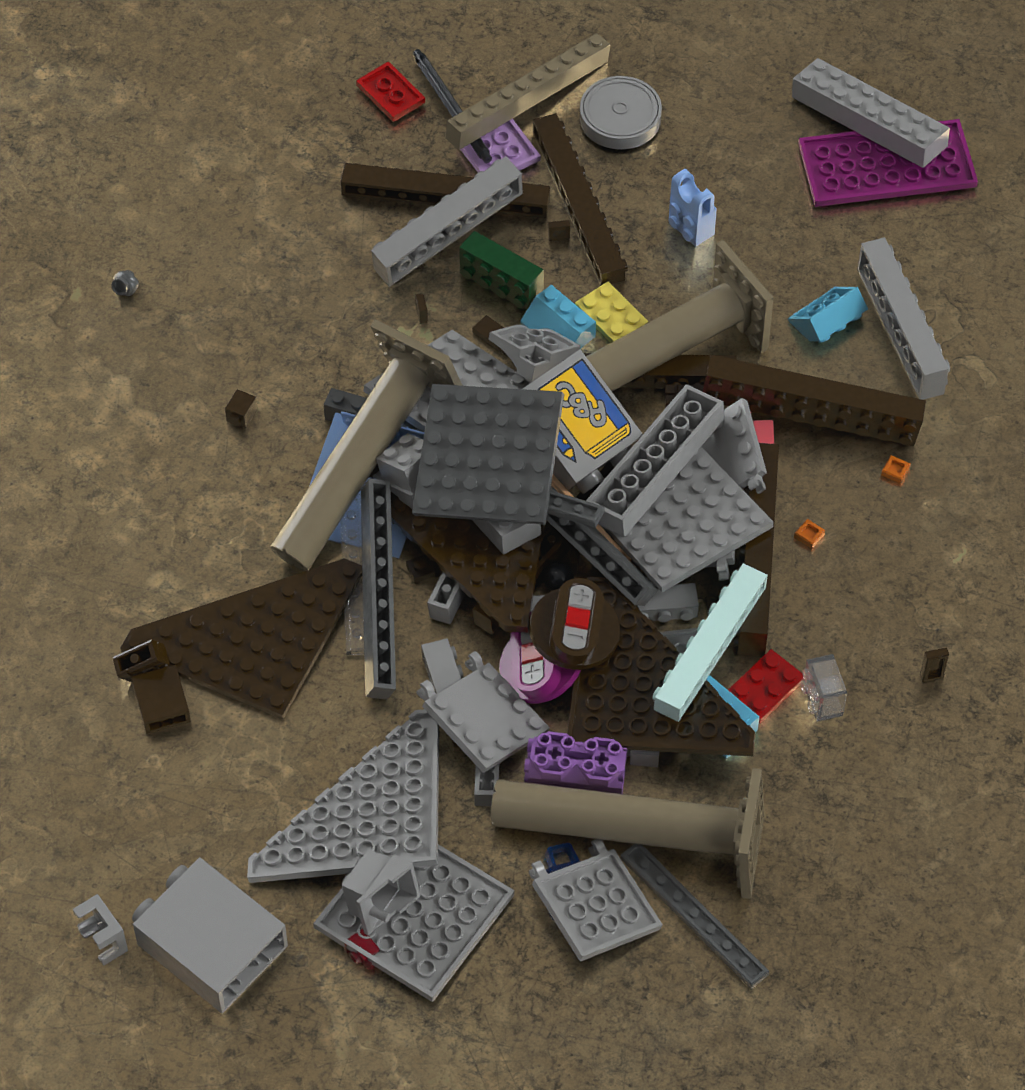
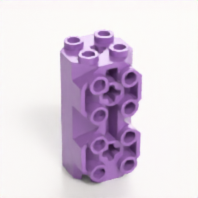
M550 731L542 733L538 737H534V739H528V757L525 759L524 782L618 794L623 793L627 748L622 747L614 739L594 737L593 739H588L585 743L575 742L573 737L566 733Z

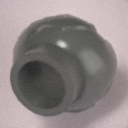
M130 270L119 271L113 277L112 290L118 295H133L139 287V280L135 278L134 273Z

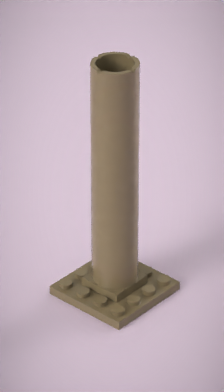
M722 240L716 243L712 289L587 355L586 358L609 389L614 391L734 325H737L739 331L744 332L749 338L751 345L757 347L762 353L768 350L774 297L729 245Z
M376 319L372 323L371 328L375 334L374 337L379 342V347L384 352L383 355L388 360V367L270 546L277 556L290 565H295L296 568L302 571L310 569L377 465L376 458L389 447L426 388H432V384L463 386L449 356Z
M752 768L751 777L746 778L745 791H747L746 798L740 800L739 808L498 779L494 787L495 793H493L491 822L492 826L732 855L734 856L735 866H737V888L741 889V898L751 899L765 816L762 769Z

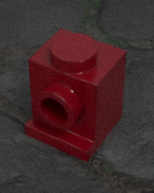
M362 928L360 930L361 935L369 937V935H366L364 933V930ZM358 933L348 938L349 941L373 956L380 952L379 947L371 938L364 939ZM344 943V951L349 953L350 950L347 949V944ZM360 952L349 953L356 965L361 963L368 970L375 967L372 965V962L368 961V957Z

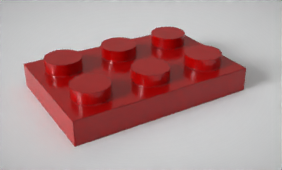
M389 61L356 80V86L392 122L426 103L425 97Z
M770 649L728 691L759 715V724H761L805 681L806 676Z

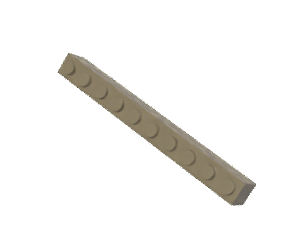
M597 33L447 120L445 139L458 150L464 148L607 63L611 44Z

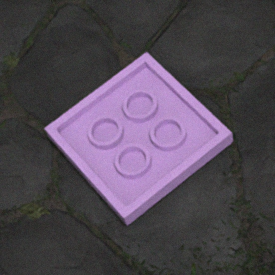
M513 119L480 137L490 151L491 162L484 163L478 157L471 144L460 149L478 173L487 170L493 162L498 159L501 160L505 156L519 171L541 161V155Z

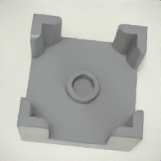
M96 894L75 907L73 913L78 918H82L92 911L93 915L77 925L78 931L83 938L94 934L93 940L99 950L109 944L113 945V947L98 955V959L104 966L127 952L128 947L122 927L100 896Z

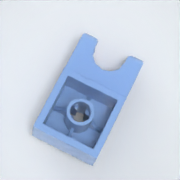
M683 169L674 175L671 181L668 221L671 227L677 229L686 241H690L696 247L715 235L717 208L714 206V194L707 188L701 192L694 182V176L687 169Z

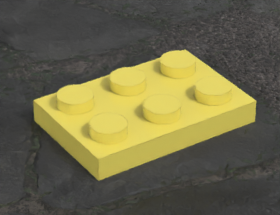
M609 282L604 283L575 302V305L596 321V329L610 343L648 323V320Z

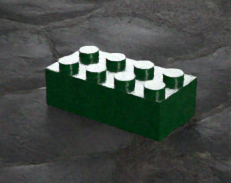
M473 231L459 247L460 273L465 278L477 282L481 287L493 291L500 298H505L514 303L518 308H523L527 311L534 298L544 290V269L478 232Z

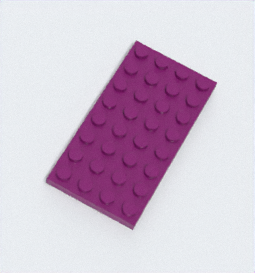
M960 119L938 121L950 128L948 147L924 168L856 131L799 138L798 145L814 206L977 187L978 179Z

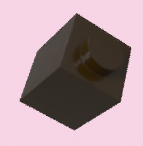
M237 389L225 408L226 421L234 426L247 428L258 410L256 396Z

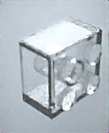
M830 654L806 660L801 689L803 694L808 696L810 714H814L817 722L843 716L847 691L834 655Z

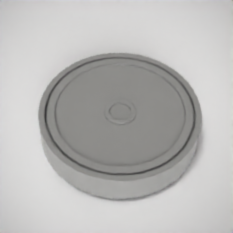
M612 76L601 79L584 92L580 101V124L583 131L591 140L607 148L630 149L641 146L655 136L661 124L662 104L660 97L650 85L637 78Z

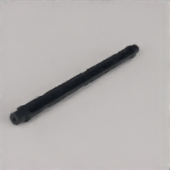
M416 49L413 52L415 62L451 116L454 117L463 112L427 56L420 49ZM481 138L470 143L484 163L492 161L490 151Z

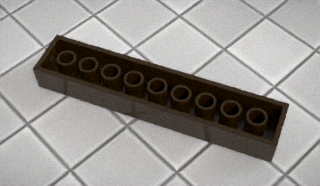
M710 355L702 392L723 401L725 406H730L743 398L747 400L749 409L753 413H763L777 418L791 419L795 422H805L818 427L833 428L838 431L852 432L861 436H870L880 440H889L912 446L915 445L922 426L926 400L716 355Z
M759 443L767 474L762 476L766 490L758 494L756 488L750 490L749 486L744 488V492L773 521V528L740 546L739 569L744 563L768 576L766 589L734 636V646L738 647L737 655L763 657L766 652L779 444Z

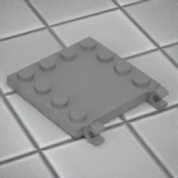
M741 398L724 409V420L701 447L742 489L746 486H749L750 490L756 488L759 494L766 490L762 476L767 474L748 402Z
M474 651L468 655L470 659L464 663L472 671L471 674L437 694L432 683L426 680L420 684L422 688L417 690L416 693L425 701L422 707L474 764L485 773L526 747L529 738L534 739V737H538L542 733H547L550 727L524 700L519 698V694L490 663L484 665L480 654Z
M601 839L591 841L593 846L589 847L588 850L593 857L549 874L545 870L543 863L537 861L531 864L533 869L528 871L533 879L532 886L580 962L656 932L663 925L614 849L608 851Z

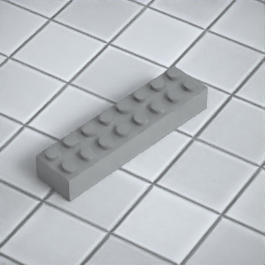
M819 58L793 78L792 98L922 168L948 147L949 127Z
M507 156L501 160H496L490 168L477 173L474 179L468 183L461 184L457 191L451 195L444 196L434 207L430 206L424 211V214L418 218L411 219L404 228L394 231L385 241L378 242L371 250L374 270L389 287L523 194L522 173Z
M885 237L861 243L857 270L918 398L924 400L943 395L948 384L949 362L942 355L941 345L936 343L932 327L927 325L925 313L918 306L916 294L910 290L909 280L902 273L901 263L896 261L892 245L888 244Z
M686 384L586 500L604 506L605 512L598 524L625 537L724 420L723 401Z

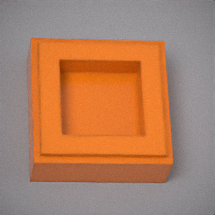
M890 455L881 472V476L901 484L910 469L911 463Z
M807 519L794 533V538L812 549L825 535V530Z

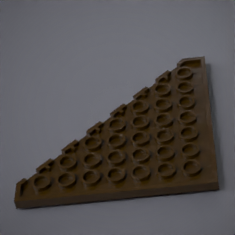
M391 492V522L400 527L402 533L412 543L415 542L431 561L434 560L451 580L454 579L464 593L470 598H474L479 603V607L489 617L497 620L499 626L504 631L528 633L544 525H541L540 536L503 555L473 520L415 516L412 513L413 509Z
M344 558L133 628L121 645V652L132 649L151 639L163 643L169 659V665L167 666L176 665L180 677L284 719L362 577V565Z
M587 576V580L594 582L601 589L604 599L617 614L620 625V638L616 650L608 660L596 667L581 670L574 681L567 734L572 736L575 742L584 743L594 737L614 739L622 747L627 748V750L754 757L755 731L741 719L740 715L728 702L724 701L707 680L679 722L654 710L655 700L652 699L657 687H662L665 683L664 678L667 672L673 670L676 666L675 662L680 653L668 638L658 631L651 620L645 614L643 615L636 605L606 577Z

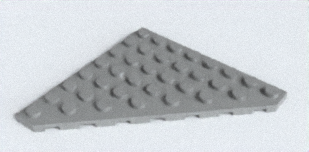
M425 709L415 710L408 716V721L402 726L398 725L385 737L386 740L378 747L374 746L362 757V761L355 768H349L338 778L339 782L331 789L327 788L314 800L315 803L307 810L303 809L290 821L291 824L283 832L278 831L266 842L267 846L259 853L255 852L248 858L247 878L249 883L350 874L358 858L363 856L367 849L388 857H392L394 854L412 862L414 867L438 865L439 724Z

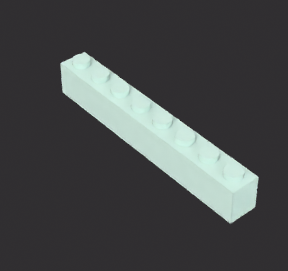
M744 563L738 571L735 570L733 572L729 586L723 587L719 595V601L717 604L713 603L708 612L709 616L706 620L702 619L697 629L698 633L695 637H690L686 645V651L684 654L680 653L675 662L676 666L673 670L667 672L664 678L665 683L662 687H657L652 698L655 700V711L678 722L680 721L766 589L767 574Z

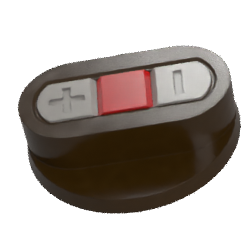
M574 578L566 581L561 588L547 593L537 602L529 618V634L537 651L551 663L566 669L584 670L596 667L611 657L619 643L620 625L617 614L604 599L601 589L590 580Z

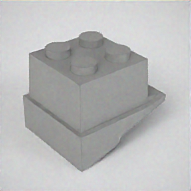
M407 433L376 458L379 471L373 475V478L390 481V491L398 496L399 500L413 509L423 439Z
M367 849L363 856L358 858L354 869L345 876L342 882L349 913L361 919L366 935H370L384 922H388L395 913L401 914L421 896L412 862L394 854L392 857H388Z

